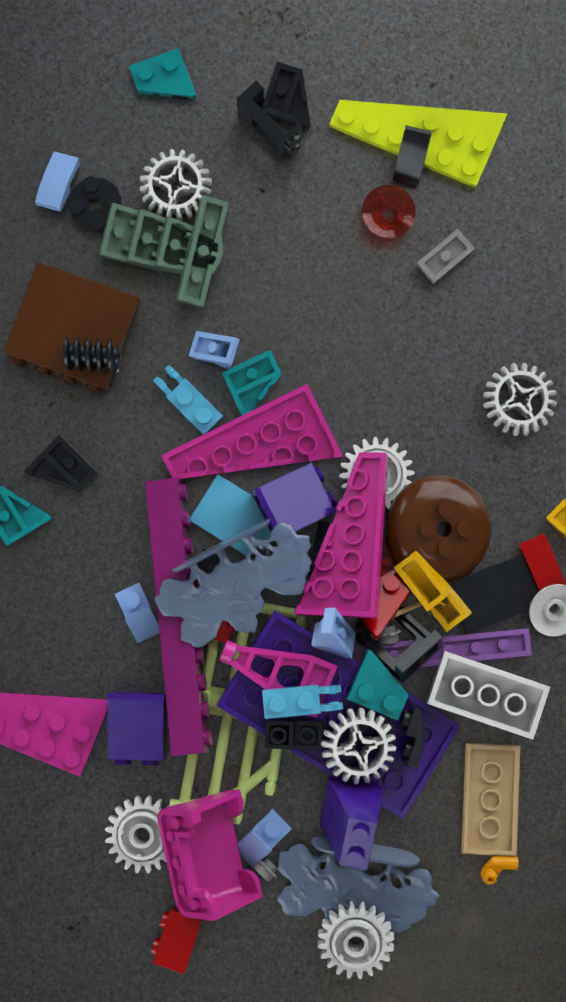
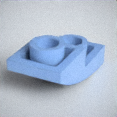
M54 151L40 183L35 200L36 205L61 212L71 193L70 183L80 166L79 158Z

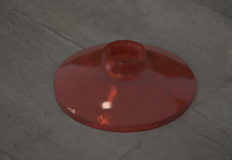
M384 185L375 188L367 195L363 202L362 218L364 224L369 231L381 238H396L403 235L410 229L415 219L416 211L413 199L404 189L394 185ZM390 210L393 216L385 218L383 212Z

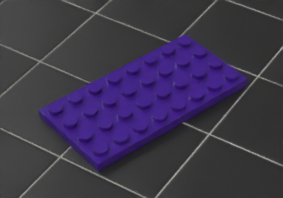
M274 610L252 647L309 654L336 664L337 669L330 685H341V692L326 694L323 704L338 701L342 702L343 709L321 711L317 718L310 715L269 719L324 720V730L332 732L334 728L330 726L329 721L333 720L336 724L341 722L337 717L338 713H341L346 719L348 718V709H352L355 716H357L358 709L363 708L366 717L371 709L346 699L361 663L353 658H344L312 647L313 634ZM257 656L252 660L251 669L264 677H269L275 663L272 659ZM284 665L277 673V681L283 687L299 686L304 674L303 669L299 666ZM237 670L216 703V706L265 735L266 720H269L264 717L262 690L265 689ZM408 692L409 696L398 721L374 711V720L381 715L384 718L382 725L389 724L392 727L386 734L395 735L396 739L388 744L395 745L396 751L387 753L394 758L393 762L384 761L388 771L385 772L379 768L377 772L380 774V778L376 779L371 773L369 774L370 782L368 783L383 787L380 806L403 820L461 726ZM410 705L420 710L423 722V747L418 769L406 765L402 761L403 756H401L403 744L406 740H410V736L405 735L401 731L400 720L405 710L408 711ZM358 724L362 736H378L377 731L373 727ZM350 727L339 737L337 747L348 740ZM323 734V740H330L329 737ZM357 737V741L354 742L355 745L352 748H355L360 754L365 744ZM377 745V748L369 752L368 763L376 757L380 745ZM323 747L322 750L294 748L290 750L329 775L335 776L332 773L335 766L328 768L325 764L330 758H323L321 754L329 748ZM338 755L342 763L351 767H359L355 756ZM343 772L336 777L342 778ZM360 776L359 782H364L362 776Z

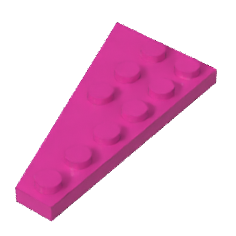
M308 384L161 455L172 478L177 477L178 479L343 457Z
M359 452L347 481L348 486L342 501L340 500L338 503L336 516L328 528L315 560V567L310 580L307 581L303 590L305 592L300 605H297L294 612L295 615L324 617L325 608H336L342 617L377 619L388 470L387 453Z
M0 692V744L80 777L107 715V699Z

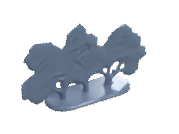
M270 518L261 521L174 567L171 570L172 572H179L190 567L191 574L189 579L185 581L175 579L163 580L160 587V595L156 596L154 601L163 616L183 617L184 620L180 627V638L184 642L191 643L194 647H203L216 638L222 621L229 622L235 631L255 633L258 623L256 615L261 613L264 605V600L260 595L263 589L268 588L281 595H299L303 592L306 583L305 576L310 571L312 563L307 554L311 547L309 536L297 535L291 525L280 523L271 531L269 540H258L253 537L254 533L270 523ZM239 540H243L249 547L246 558L238 563L230 562L224 552V548ZM276 541L278 546L273 547L269 542ZM256 546L259 549L265 546L273 554L270 557L263 556L256 550ZM252 552H254L256 555V558L253 561L250 559V554ZM217 553L220 563L214 568L212 573L207 574L198 568L197 562ZM196 578L200 584L198 588H195L193 585V581Z
M316 836L311 840L312 845L316 849L326 853L321 857L312 855L306 846L299 843L291 847L288 852L282 851L279 855L277 870L291 881V885L283 889L281 894L277 896V900L282 905L283 912L288 916L307 917L311 912L321 908L325 912V919L330 920L329 911L332 910L339 914V904L348 910L350 901H353L356 909L359 908L361 902H364L365 910L370 909L374 905L377 914L382 912L385 914L384 922H391L390 930L396 934H401L408 930L412 924L418 923L425 918L428 907L434 906L440 897L431 887L432 876L428 870L417 869L405 875L397 868V866L413 867L420 862L417 855L403 849L377 844L372 845L369 861L386 864V870L378 875L367 874L362 869L337 865L335 855L326 836ZM321 862H326L325 869H320ZM391 873H394V878L399 877L402 885L401 888L398 889L391 883ZM386 875L387 880L381 882L380 878ZM405 878L410 879V885L405 883Z

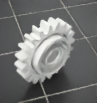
M374 437L372 445H369L367 440L363 439L362 449L355 444L352 446L355 455L346 452L345 457L350 463H341L340 467L346 469L347 472L339 474V478L348 481L359 452L387 453L388 470L385 507L389 511L390 501L395 499L404 486L411 483L406 478L413 476L415 472L407 470L406 467L412 464V460L403 461L402 458L406 455L407 451L404 450L397 453L398 443H395L391 448L388 447V438L383 441L382 445H379L377 437ZM347 482L341 486V489L347 488Z
M138 795L135 797L134 805L129 799H126L124 801L125 809L117 806L115 811L118 816H109L108 820L114 825H109L105 828L106 832L112 833V836H109L105 843L114 844L108 852L109 854L118 852L119 856L115 860L116 863L123 859L126 860L125 870L134 864L135 873H139L142 866L145 867L147 873H150L152 871V864L160 870L163 867L161 859L166 862L157 820L158 813L162 810V799L152 804V798L149 795L145 802L142 803L141 797ZM137 829H147L150 833V839L147 841L139 839Z
M350 901L348 910L339 904V914L330 910V920L322 919V927L324 929H318V937L321 938L318 940V948L323 949L321 951V959L329 958L327 961L328 968L337 965V975L342 973L343 970H347L348 979L351 978L353 972H357L358 978L362 979L363 971H367L370 976H373L374 966L382 970L383 963L381 960L390 961V954L388 952L394 951V944L391 942L394 940V932L389 931L391 929V922H384L385 914L383 912L375 915L376 909L374 905L366 911L364 902H361L359 908L356 909L353 901ZM352 937H360L362 939V942L354 944L351 943L349 939Z

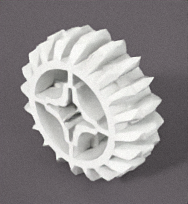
M171 149L169 152L170 157H165V154L160 152L161 160L158 162L155 158H151L150 161L153 168L145 166L144 172L148 175L140 177V181L145 184L140 186V192L145 194L142 200L144 203H150L148 206L150 212L158 209L156 214L159 216L167 213L166 218L168 216L173 218V215H176L177 220L182 221V215L186 214L190 220L193 218L191 211L194 210L196 213L198 211L201 197L203 195L211 196L212 194L211 190L207 188L212 185V180L206 178L209 175V170L202 169L204 165L202 160L194 163L195 154L191 153L188 158H185V150H181L179 156H175L174 150ZM174 167V170L170 175H160L163 171ZM184 168L194 174L198 185H193L191 181L183 178ZM179 177L181 188L178 187V190H175L173 195L171 184L174 185L173 182H177ZM154 186L160 187L161 190L168 193V204L156 196ZM194 194L190 200L178 205L181 197Z
M516 363L510 365V372L503 366L500 369L502 376L497 373L492 375V379L496 383L487 382L486 387L492 390V392H484L483 397L491 399V401L484 403L483 407L493 409V411L487 414L488 419L494 416L498 418L493 424L495 427L499 426L501 422L505 425L502 428L504 433L510 427H513L512 434L517 436L521 428L523 435L526 436L530 431L529 426L534 432L539 431L538 423L543 426L548 423L544 416L552 417L554 414L552 410L547 408L555 407L557 404L556 401L549 400V397L556 395V391L547 390L553 382L552 380L546 383L542 381L546 376L545 372H542L539 376L535 375L537 371L536 366H533L530 372L527 371V363H522L520 371H518ZM514 379L527 380L535 387L524 389ZM506 382L509 399L500 405L499 391L502 384ZM517 393L519 397L530 394L524 402L509 405L517 397L514 394ZM540 394V409L534 417L531 412L533 410L530 404L531 399ZM516 410L526 420L512 419L504 412Z
M363 708L358 709L357 716H355L352 709H348V718L345 719L341 713H338L337 717L341 722L336 724L333 720L329 721L330 726L334 729L332 732L329 730L323 731V734L329 737L330 740H322L321 745L329 749L324 750L321 754L323 758H330L325 764L328 768L335 766L332 772L335 776L343 772V781L347 782L352 775L354 784L359 783L360 776L363 777L365 783H369V774L372 773L378 779L380 778V774L377 772L379 768L385 772L388 771L384 761L393 762L394 758L387 753L396 751V746L388 743L396 738L394 734H386L392 727L389 724L382 725L384 718L381 715L374 720L375 712L373 710H370L365 717ZM358 724L373 727L377 731L378 736H362ZM350 727L348 740L337 747L339 737ZM357 737L365 744L360 754L355 748H352L355 745L354 742L357 741ZM377 745H380L376 757L368 763L369 752L377 748ZM338 755L355 756L359 767H351L342 763Z

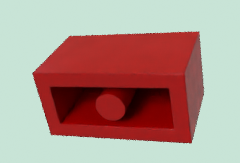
M173 905L170 912L164 911L159 925L160 928L164 929L161 939L155 938L150 954L155 955L152 964L184 974L202 919L185 917Z

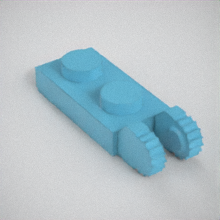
M168 365L165 368L166 373L179 385L171 391L161 378L156 377L153 382L167 395L166 398L203 435L208 433L223 416L186 378L183 379Z
M316 684L262 690L264 717L269 719L343 709L342 702L334 701L320 704L319 694H336L341 692V685L318 686Z

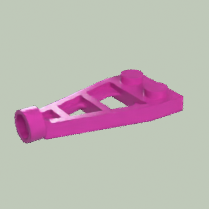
M227 640L219 660L232 665L264 689L285 688L277 681V673L284 665L299 666L303 669L304 674L299 686L316 684L318 686H328L331 684L337 669L336 664L313 655L240 646ZM235 650H237L239 657L236 660H232ZM260 656L274 661L275 664L269 677H264L251 669L253 658ZM319 694L320 704H323L326 694ZM310 714V716L317 718L318 714Z

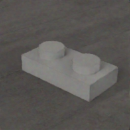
M456 229L420 259L416 266L434 285L469 256L475 248L459 229Z

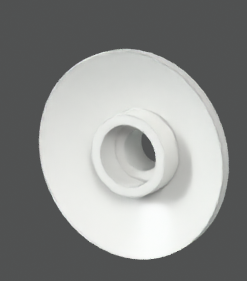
M555 584L543 588L535 595L530 604L529 617L531 623L537 631L546 636L555 637L566 634V585ZM553 604H557L554 610H549Z

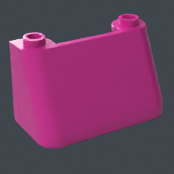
M230 789L169 806L158 813V826L175 903L179 912L185 917L215 921L263 897L259 876L252 870L243 869L233 826L232 818L241 815L243 812L244 802L240 790Z

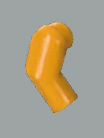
M518 856L491 857L481 869L480 874L484 883L494 884L502 870H518Z

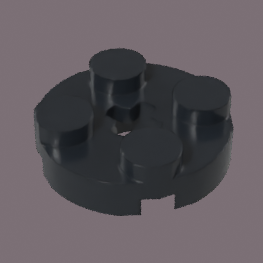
M89 176L73 188L69 196L68 208L79 227L90 232H97L98 230L105 229L110 205L113 202L122 205V198L113 183L104 178ZM97 198L101 199L100 204L102 208H96L94 211L90 210L91 204L89 202Z

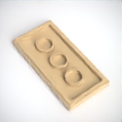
M465 743L461 854L517 856L520 745Z

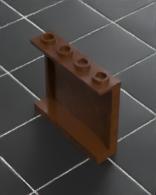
M37 262L4 353L10 357L9 362L24 367L27 363L35 366L34 371L47 376H50L51 372L61 375L60 380L75 385L76 381L86 384L85 389L99 394L101 390L109 392L110 388L108 385L112 377L109 367H107L105 373H100L98 366L94 372H89L87 365L82 372L77 370L76 364L72 371L66 369L63 362L64 337L68 336L70 344H73L75 337H79L81 345H84L86 338L89 337L92 346H95L97 338H101L102 346H106L108 339H112L113 347H117L119 340H121L122 349L135 311L138 312L140 298Z

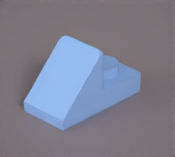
M196 331L189 357L195 360L215 363L225 369H229L233 363L240 339Z
M137 583L115 594L125 615L124 619L137 643L160 633L159 622L141 583Z
M325 608L323 619L315 623L311 645L316 649L344 658H352L356 633L336 608Z
M272 808L237 842L239 853L253 867L259 862L258 860H262L272 851V848L292 828Z

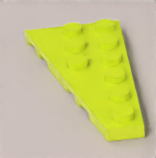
M340 100L329 123V127L397 156L406 125L432 131L423 167L476 188L507 114Z

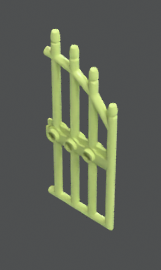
M264 603L261 613L268 614V619L275 610L286 618L295 619V623L305 629L307 616L295 615L296 608ZM238 631L236 644L246 646L249 632ZM216 639L208 642L202 673L205 674L207 680V690L203 691L204 702H208L210 714L222 716L208 796L220 791L233 718L237 719L216 706L225 688L211 686L219 641ZM235 650L233 660H236L239 657V652L237 650ZM231 666L229 682L237 671L233 666ZM249 725L238 784L234 788V790H240L244 802L243 810L247 793L265 778L267 779L265 794L273 796L276 790L275 782L278 779L283 749H272L270 760L250 776L258 731ZM198 754L187 755L179 799H170L169 806L191 801L190 797ZM243 813L232 818L233 824L239 825L241 823Z

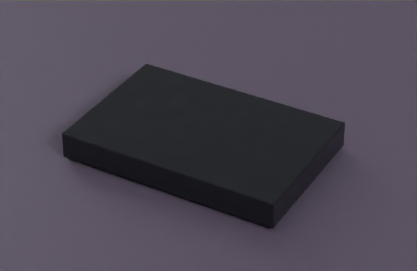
M523 554L448 583L472 612V614L461 621L466 634L529 611L530 604L538 593Z

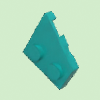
M179 48L129 66L139 94L152 95L156 93L166 97L176 95L185 96L188 99L197 98Z
M271 350L221 372L241 416L253 411L272 385L282 375Z
M0 487V536L6 546L9 547L53 520L46 512L7 488Z
M367 649L346 699L398 721L409 695L376 655Z

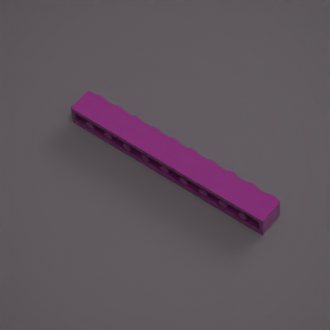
M177 477L145 481L156 596L160 595V587L163 580L175 579L185 581L189 579L191 574L190 567L179 572L171 571L174 567L190 559L189 554H193V542L187 535V527L191 526L189 511H185L184 501L188 500L187 486L182 484V481ZM157 606L171 756L209 753V747L212 746L213 741L211 730H207L206 719L210 718L208 702H204L203 691L207 690L206 676L201 674L200 663H204L203 648L194 647L191 643L181 640L180 627L184 620L183 617L163 616Z

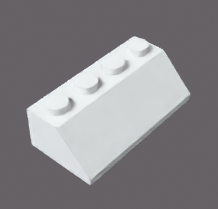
M444 651L433 676L425 703L533 740L550 686Z

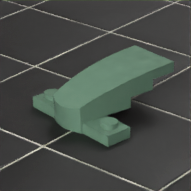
M203 195L199 202L194 226L170 216L165 218L143 209L138 211L113 202L110 205L98 256L153 270L182 274L176 301L200 308L204 307L211 275L219 266L222 258L223 239L221 233L229 203Z

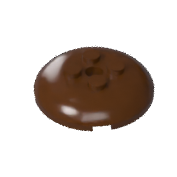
M430 475L409 483L397 494L387 514L388 537L386 539L389 550L397 564L417 551L447 583L471 573L484 558L490 543L491 521L484 501L470 485L452 476ZM440 522L445 523L446 530L444 536H440L437 532V525Z

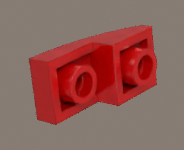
M545 534L519 544L539 591L550 585H566Z

